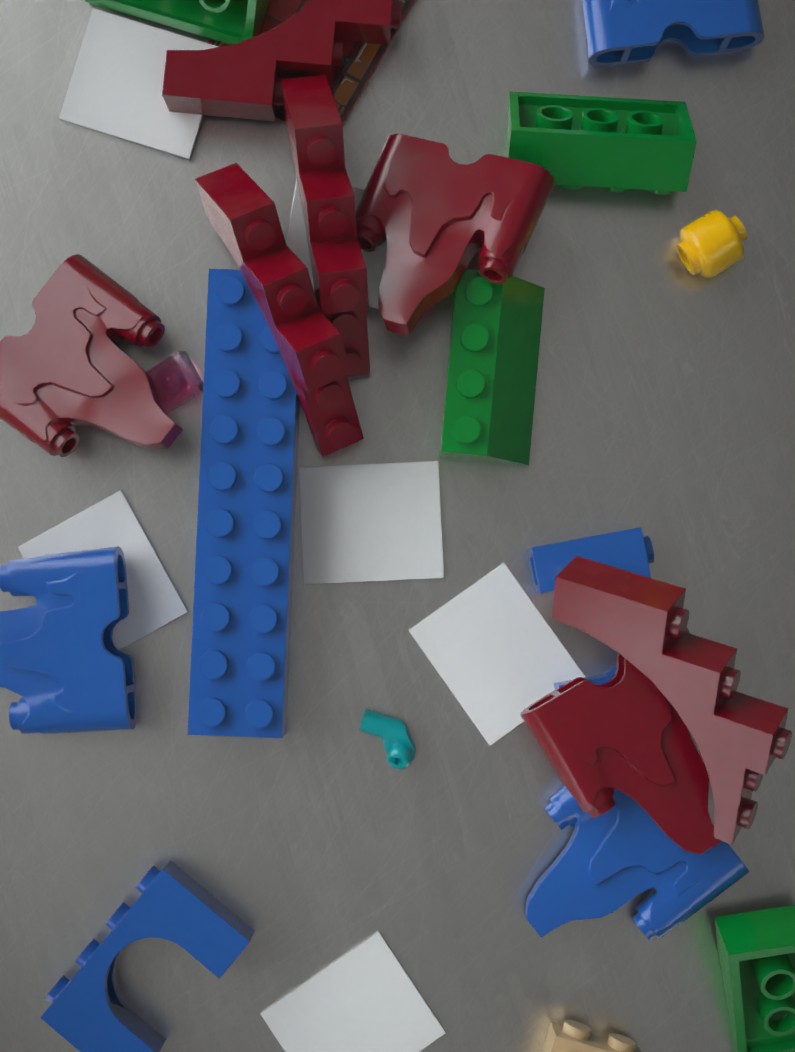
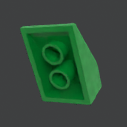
M795 905L715 917L718 956L735 1051L795 1052Z

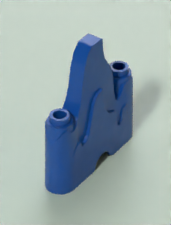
M582 0L588 62L592 66L603 67L647 62L653 58L657 47L667 41H676L682 44L690 55L701 56L746 50L760 44L764 40L758 0Z
M121 547L48 554L34 558L10 560L8 564L1 565L0 588L2 592H10L12 596H35L37 599L36 604L32 606L0 611V687L22 696L19 702H12L10 705L9 722L13 730H20L22 734H58L134 729L137 722L134 662L130 655L118 650L112 640V633L116 624L125 619L129 614L126 563Z
M563 785L560 790L549 798L551 803L545 807V810L561 830L568 825L574 827L569 842L556 860L537 880L526 899L525 915L539 936L543 937L553 929L569 921L602 918L613 913L642 892L651 889L649 895L636 907L638 913L632 917V920L649 941L655 936H658L660 939L748 874L749 870L730 845L724 841H721L718 845L700 855L683 850L661 831L633 798L618 789L614 790V795L612 796L616 802L615 806L606 813L591 818L588 811H581L572 794Z

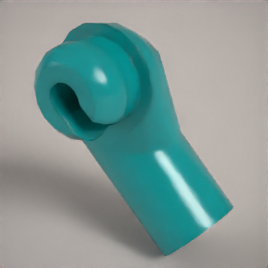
M368 709L365 710L359 731L382 739L388 755V764L392 768L403 770L409 767L415 758L416 746L407 725L401 720Z

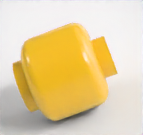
M713 210L681 229L680 242L676 244V250L690 274L696 275L699 273L705 278H711L742 260L744 255L743 241L748 238L744 225L737 216L733 215L729 218L720 210Z

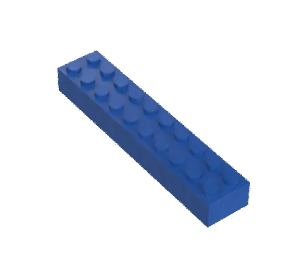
M209 269L187 735L283 738L287 731L300 400L280 350L241 271L233 269Z

